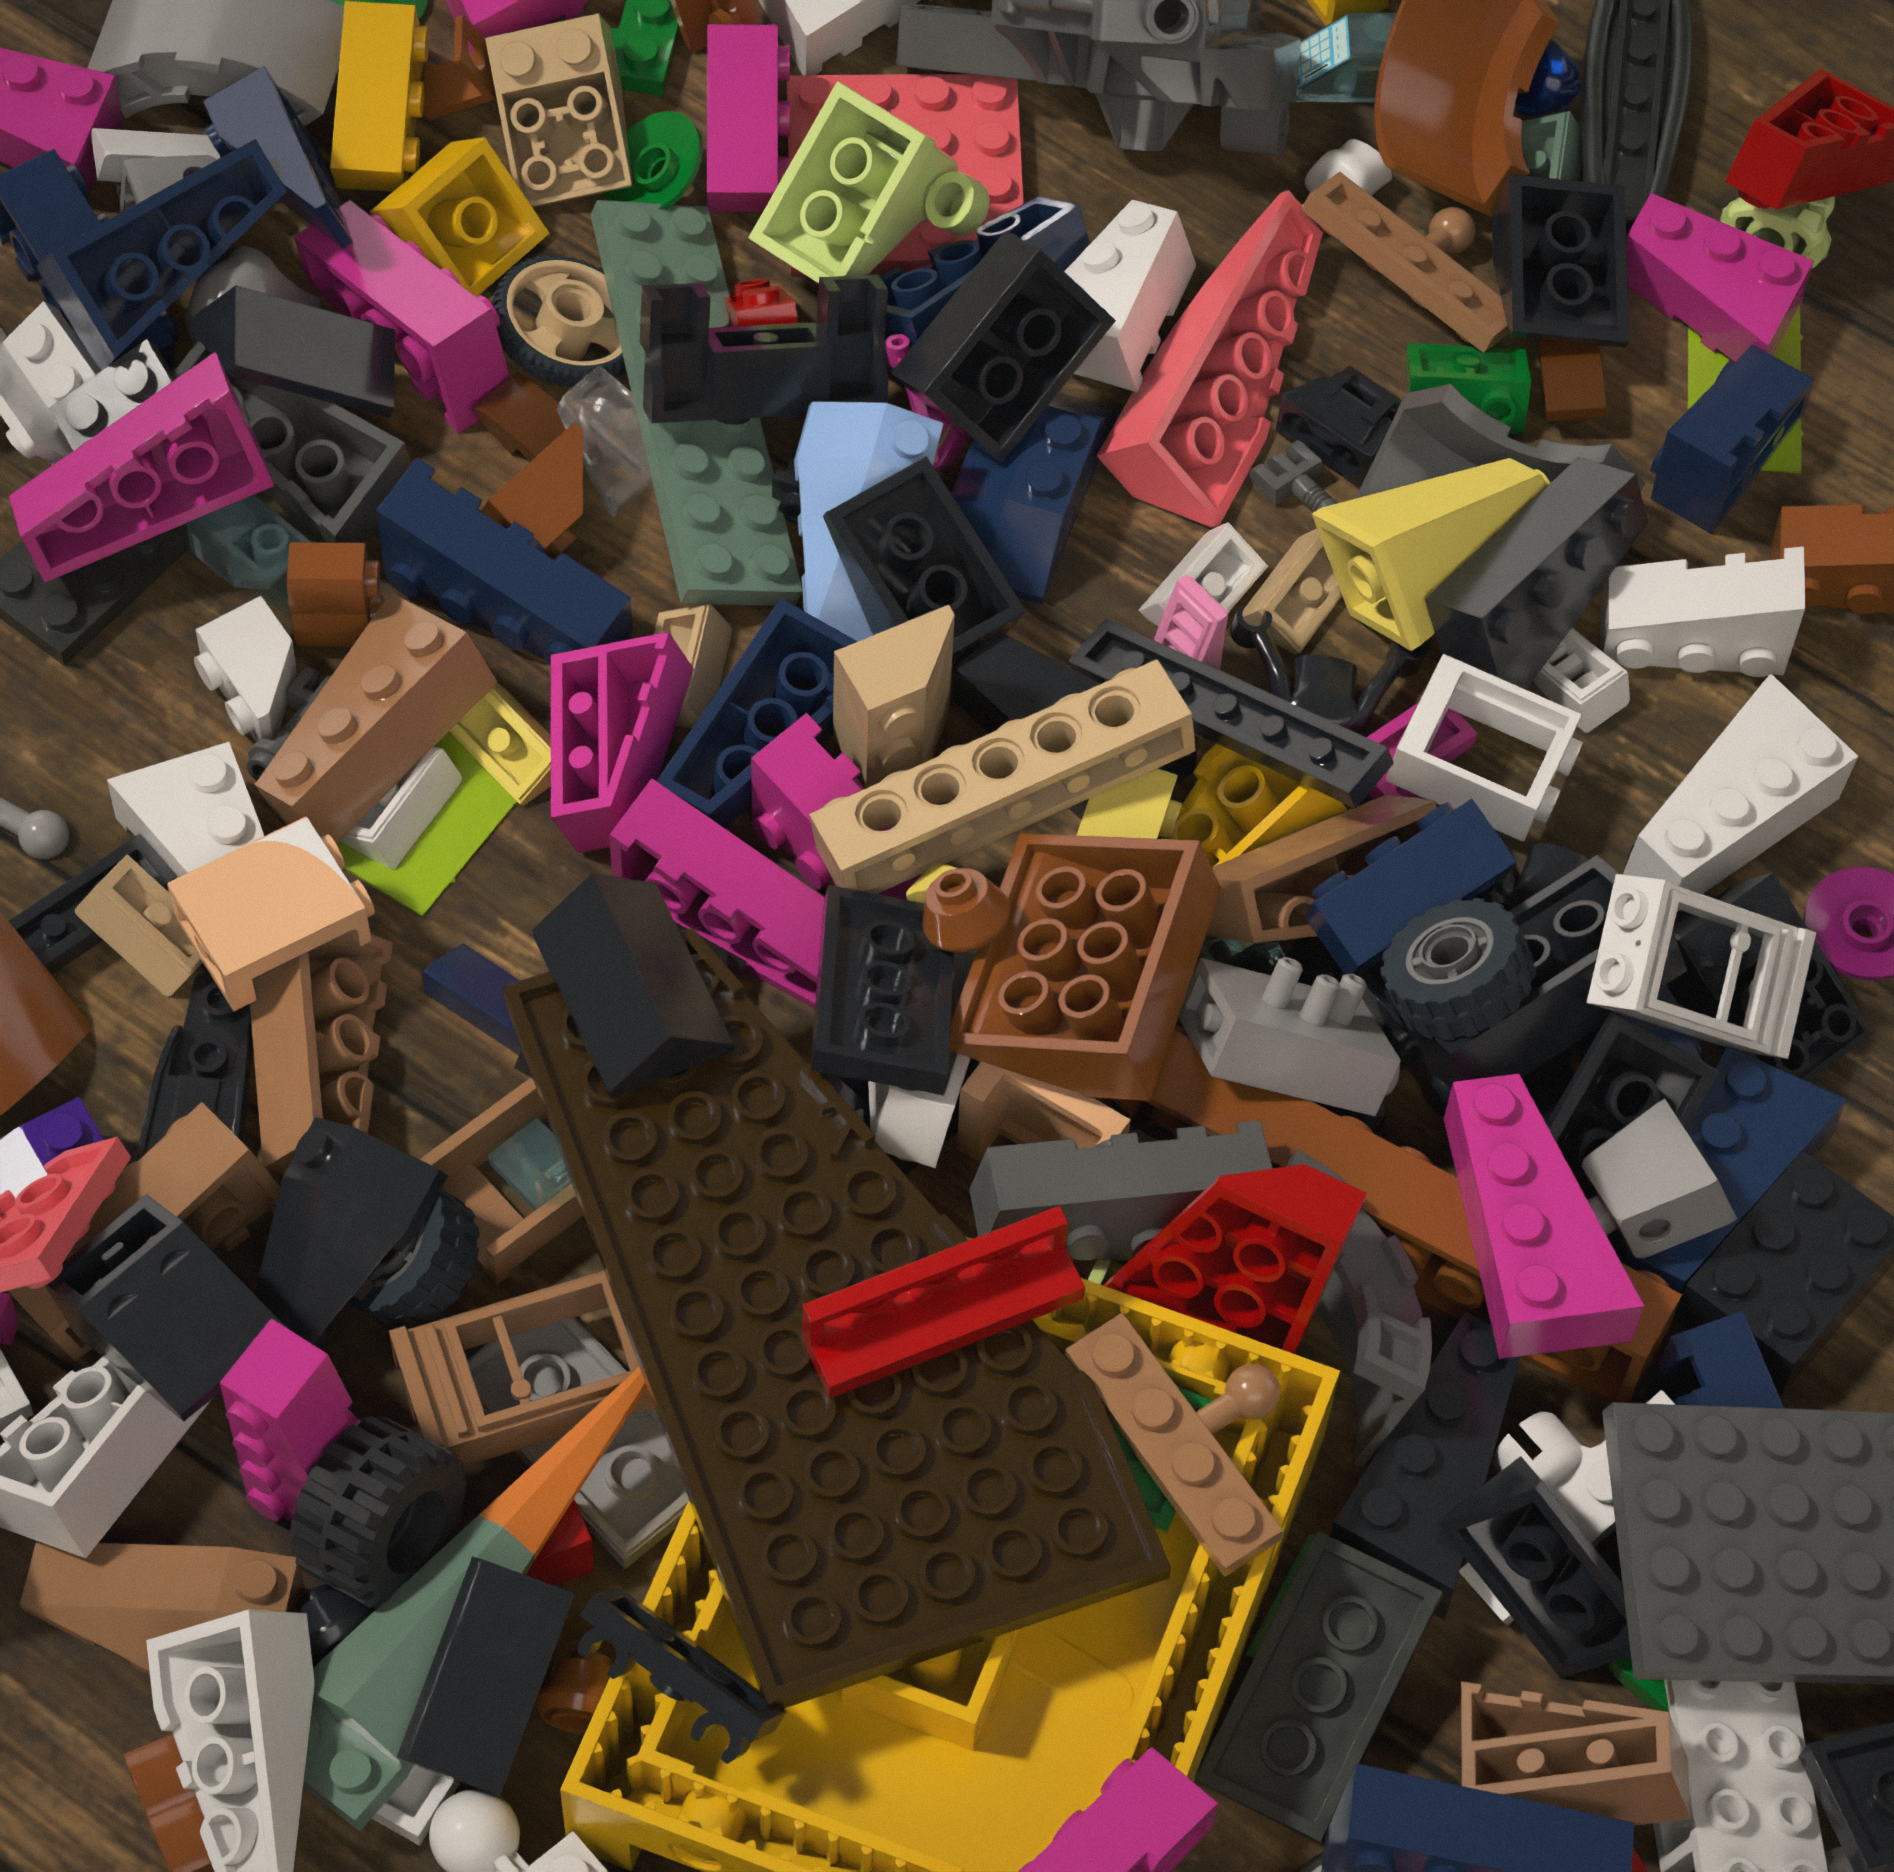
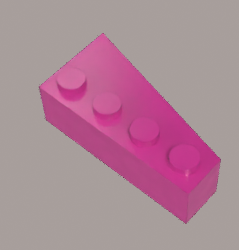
M0 48V161L14 168L47 151L55 149L65 167L73 164L78 169L90 194L97 179L91 138L92 128L119 130L123 121L115 75Z
M214 352L9 495L20 537L45 583L274 486L257 438L217 353Z
M806 713L751 758V824L756 835L765 845L771 849L779 847L795 861L797 870L808 884L816 889L823 887L827 890L828 885H837L817 852L809 814L823 808L833 799L851 796L864 790V788L856 778L861 771L844 752L834 760L815 740V737L821 733L822 729ZM884 828V829H881V830H879V831H886V830H889V829H891V828ZM922 874L880 892L878 895L908 900L906 896L907 890Z

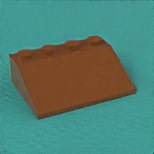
M1020 833L1000 886V890L1004 892L1009 901L1010 916L1000 935L991 944L976 952L951 1021L949 1051L1088 1097L1151 1101L1221 892V887L1199 840Z

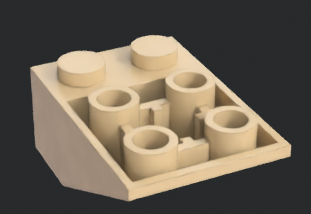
M600 14L485 38L511 175L532 208L633 187L619 69L611 28Z

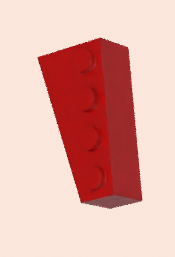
M1821 68L1754 120L1725 183L1738 189L1739 197L1745 202L1758 208L1768 209L1772 207L1775 210L1892 183L1894 180V107Z

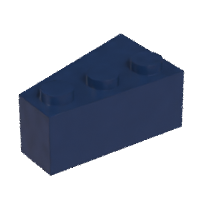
M1753 344L1736 362L1733 360L1728 361L1715 383L1667 431L1664 445L1658 451L1650 468V471L1656 474L1650 499L1706 532L1713 534L1805 413L1814 379Z
M1472 798L1455 810L1449 802L1440 805L1417 823L1421 829L1420 833L1403 844L1397 836L1388 839L1364 858L1369 864L1368 867L1351 878L1347 876L1344 870L1340 871L1313 890L1312 894L1316 901L1313 902L1304 918L1344 975H1359L1382 961L1384 951L1389 949L1392 944L1390 940L1397 932L1400 933L1407 926L1406 923L1415 916L1418 918L1426 913L1427 909L1436 905L1440 907L1449 904L1453 900L1462 899L1463 901H1470L1474 897L1484 899L1491 895L1516 864V859Z

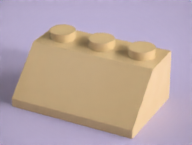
M949 605L834 651L833 753L837 758L844 752L861 772L856 778L864 789L880 783L885 777L894 772L907 771L933 758L948 720L950 709L955 614Z

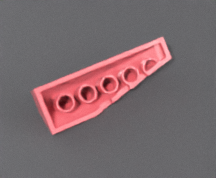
M1289 190L1281 192L1197 293L1142 375L1143 381L1138 392H1132L1097 454L1101 462L1132 497L1209 527L1221 524L1267 439L1271 422L1265 418L1270 396L1279 394L1284 373L1278 370L1283 348L1293 344L1298 323L1294 321V308L1297 298L1306 296L1323 231L1316 222L1301 211L1302 205Z

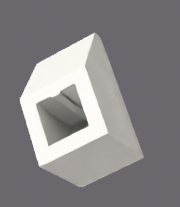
M259 596L195 629L200 655L194 657L195 666L205 685L211 691L219 687L228 701L225 702V708L237 731L241 735L250 732L256 741L259 739L274 740L278 735L287 708L286 690L297 676L292 639L262 596Z

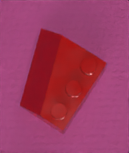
M1306 1164L1219 1176L1103 1286L1296 1355L1367 1193Z

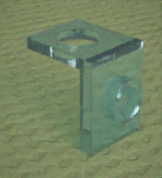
M538 1118L532 1120L488 1155V1161L492 1168L534 1211L571 1184L554 1134Z

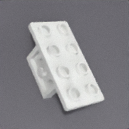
M44 301L8 337L0 327V416L10 428L6 432L8 440L22 455L29 459L38 456L54 465L73 450L50 412L49 407L100 371L60 311Z
M1664 1680L1669 1712L1688 1758L1690 1819L1653 1823L1661 1872H1691L1694 1869L1695 1872H1828L1813 1786L1798 1757L1806 1747L1795 1682Z

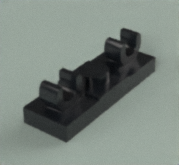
M619 1586L593 1595L580 1615L596 1628L589 1630L581 1638L578 1645V1653L583 1657L592 1655L599 1649L601 1642L606 1640L616 1650V1660L610 1666L607 1673L612 1679L627 1674L637 1662L652 1673L650 1676L651 1683L663 1694L678 1701H686L687 1699L691 1703L697 1702L709 1712L701 1715L695 1721L691 1730V1738L698 1742L709 1736L715 1724L723 1726L730 1736L729 1746L720 1758L726 1764L743 1756L752 1742L774 1732L787 1713L785 1709L767 1707L761 1692Z

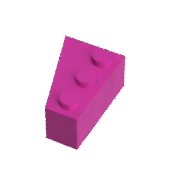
M670 632L551 655V819L577 853L609 848V834L651 778L655 781L658 780L694 668Z

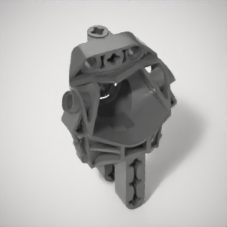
M993 0L992 11L905 4L900 6L896 64L911 68L1085 87L1090 93H1095L1113 136L1114 146L1130 150H1165L1194 104L1210 107L1219 105L1222 106L1220 127L1222 150L1282 156L1289 133V101L1296 98L1301 38L1260 29L1262 0Z

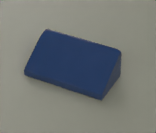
M464 943L431 963L422 972L425 994L519 1055L522 1048L505 1005L502 991L503 985L520 981L519 979Z

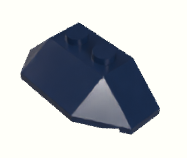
M1058 393L1002 463L970 445L951 495L1018 598L1043 604L1100 459L1097 457V454L1116 420V408Z

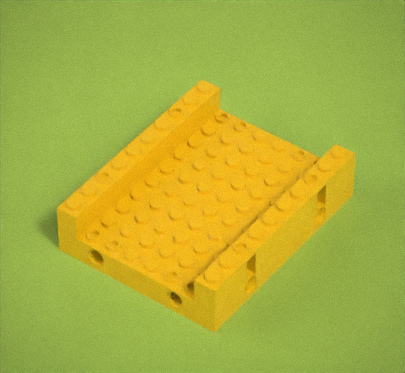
M1081 1278L1085 1285L1084 1300L1033 1319L1064 1356L1067 1347L1120 1313H1123L1175 1385L1214 1401L1225 1393V1386L1229 1376L1243 1365H1262L1275 1374L1280 1384L1281 1394L1278 1405L1272 1413L1256 1420L1239 1417L1214 1433L1213 1436L1282 1528V1540L1224 1577L1179 1514L1175 1512L1168 1533L1155 1529L1171 1566L1169 1579L785 1708L787 1713L774 1732L752 1742L743 1756L728 1764L720 1759L730 1743L728 1731L723 1726L715 1724L713 1731L707 1738L698 1742L691 1738L692 1727L701 1715L709 1711L697 1702L691 1703L687 1699L686 1701H678L663 1694L651 1683L650 1676L652 1673L636 1662L635 1666L627 1674L615 1679L609 1678L562 1784L560 1792L565 1835L567 1836L573 1831L597 1859L631 1872L641 1849L702 1872H1018L1052 1843L1057 1831L1074 1812L1079 1809L1084 1812L1102 1795L1100 1789L1103 1783L1125 1759L1129 1758L1135 1763L1148 1749L1153 1747L1192 1782H1195V1777L1200 1769L1325 1438L1340 1370ZM688 1500L643 1605L759 1690L696 1517Z

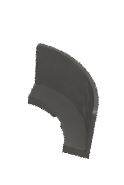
M1451 384L1405 393L1356 498L1511 458L1533 470H1540L1549 479L1550 483L1578 457L1635 473L1640 492L1645 482L1612 444L1581 446L1541 439L1536 448L1507 437L1511 427L1478 409Z
M1298 1149L1286 1164V1166L1306 1164L1347 1183L1342 1177L1321 1162ZM1362 1207L1316 1310L1337 1342L1353 1384L1357 1405V1437L1352 1463L1360 1468L1366 1464L1425 1390L1432 1353L1430 1318L1422 1317L1421 1308L1414 1289V1285L1419 1279L1415 1269L1396 1235L1386 1238Z

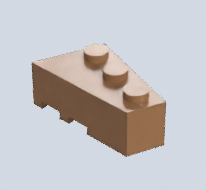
M1461 1681L1462 1786L1634 1822V1826L1690 1819L1688 1758L1669 1712L1585 1700L1583 1706L1548 1702L1543 1693L1522 1691L1521 1697L1487 1693L1484 1691L1482 1684Z

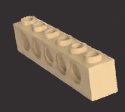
M1158 659L1138 668L1125 669L1107 682L1080 694L1067 695L1056 702L1055 705L1026 718L1006 722L997 731L970 743L952 746L934 759L907 771L894 772L885 777L880 783L851 796L831 800L823 808L809 814L817 852L837 887L878 894L923 874L935 861L939 863L952 861L1196 751L1192 713ZM1006 776L1005 778L995 779L997 777ZM949 802L947 804L937 805L939 803ZM884 828H891V829L886 830V831H879V830L884 829Z

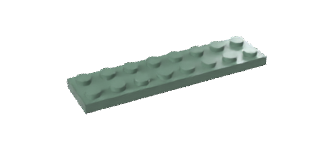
M597 200L590 216L680 603L775 606L781 598L795 606L803 591L784 514L778 508L780 501L772 497L774 473L760 417L750 418L747 423L739 425L724 424L717 420L651 423L643 410L645 351L639 343L642 286L702 283L711 297L709 328L730 327L729 313L726 310L724 298L730 297L708 206L674 204L667 210L658 209L661 206L658 203Z

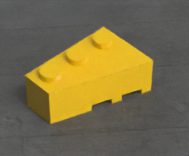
M345 1L330 164L336 188L393 192L409 178V173H415L419 169L420 141L419 138L414 137L416 118L422 117L424 111L425 90L424 82H421L423 65L424 62H427L429 53V28L427 26H420L415 5Z

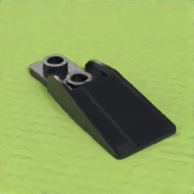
M200 973L195 977L184 1027L181 1025L174 1026L166 1040L154 1073L134 1162L141 1159L166 1135L168 1129L175 1121L188 1115L201 1102L243 1142L252 1053L250 1004L233 1012L211 974Z

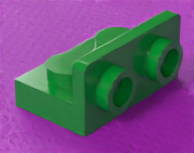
M1407 343L1405 370L1408 393L1451 384L1478 409L1511 427L1508 434L1520 435L1525 432L1531 387L1526 349L1491 347L1483 353L1475 346Z

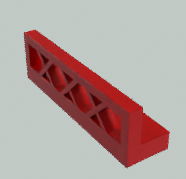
M1054 1207L802 1304V1341L829 1399L1084 1300L1085 1285L1066 1249L1068 1221L1061 1207Z

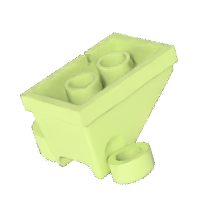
M837 81L748 238L817 283H819V277L868 275L918 224L928 219L934 226L958 236L970 234L978 229L986 219L990 197L987 188L979 180L957 171L959 167L957 161L935 145L936 141Z

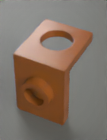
M464 14L455 17L453 60L424 70L425 98L423 115L429 121L496 100L486 40ZM468 41L473 46L475 53L469 54Z

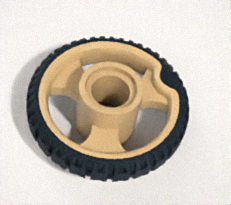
M543 255L542 257L537 256L519 263L511 268L501 279L491 303L500 319V325L496 327L503 351L508 354L511 360H515V364L521 366L525 372L529 371L532 376H537L542 381L547 380L549 384H558L560 387L566 385L572 389L574 387L578 389L600 387L602 384L606 385L615 381L627 372L614 317H602L604 304L612 314L613 310L604 272L601 267L597 268L593 263L588 264L585 260H577L575 257L568 258L564 255L561 257L552 255L550 257ZM526 288L537 294L543 302L532 330L527 332L522 331L513 309L514 299ZM591 342L600 344L611 353L601 359L579 361L586 355Z

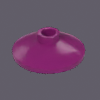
M1860 866L1841 869L1826 876L1810 893L1804 909L1803 921L1809 930L1816 932L1815 940L1831 967L1841 974L1861 980L1877 981L1894 978V874L1879 868ZM1853 930H1866L1873 938L1862 937Z

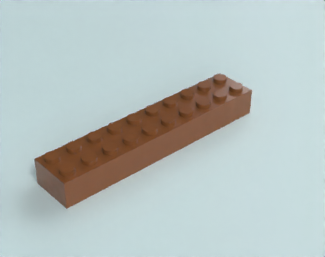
M1175 1026L1151 1101L1093 1097L1129 1118L1132 1126L1158 1141L1177 1139V1128L1204 1126L1206 1135L1213 1136L1237 1133V1122L1261 1120L1272 1168L1285 1167L1298 1149L1321 1162L1351 1186L1367 1193L1365 1198L1367 1201L1362 1209L1377 1224L1386 1238L1396 1235L1415 1269L1419 1279L1415 1283L1414 1289L1419 1305L1455 1324H1458L1464 1312L1467 1311L1491 1325L1458 1179L1454 1175L1432 1165L1429 1158L1420 1151L1406 1146L1398 1147L1375 1135L1362 1121L1350 1116L1340 1117L1315 1104L1314 1101L1211 1076L1187 1032L1178 1026ZM1623 1263L1621 1264L1645 1306L1631 1342L1520 1357L1609 1405L1613 1402H1633L1662 1350L1682 1294L1671 1289L1668 1283L1660 1276L1646 1270L1636 1271Z

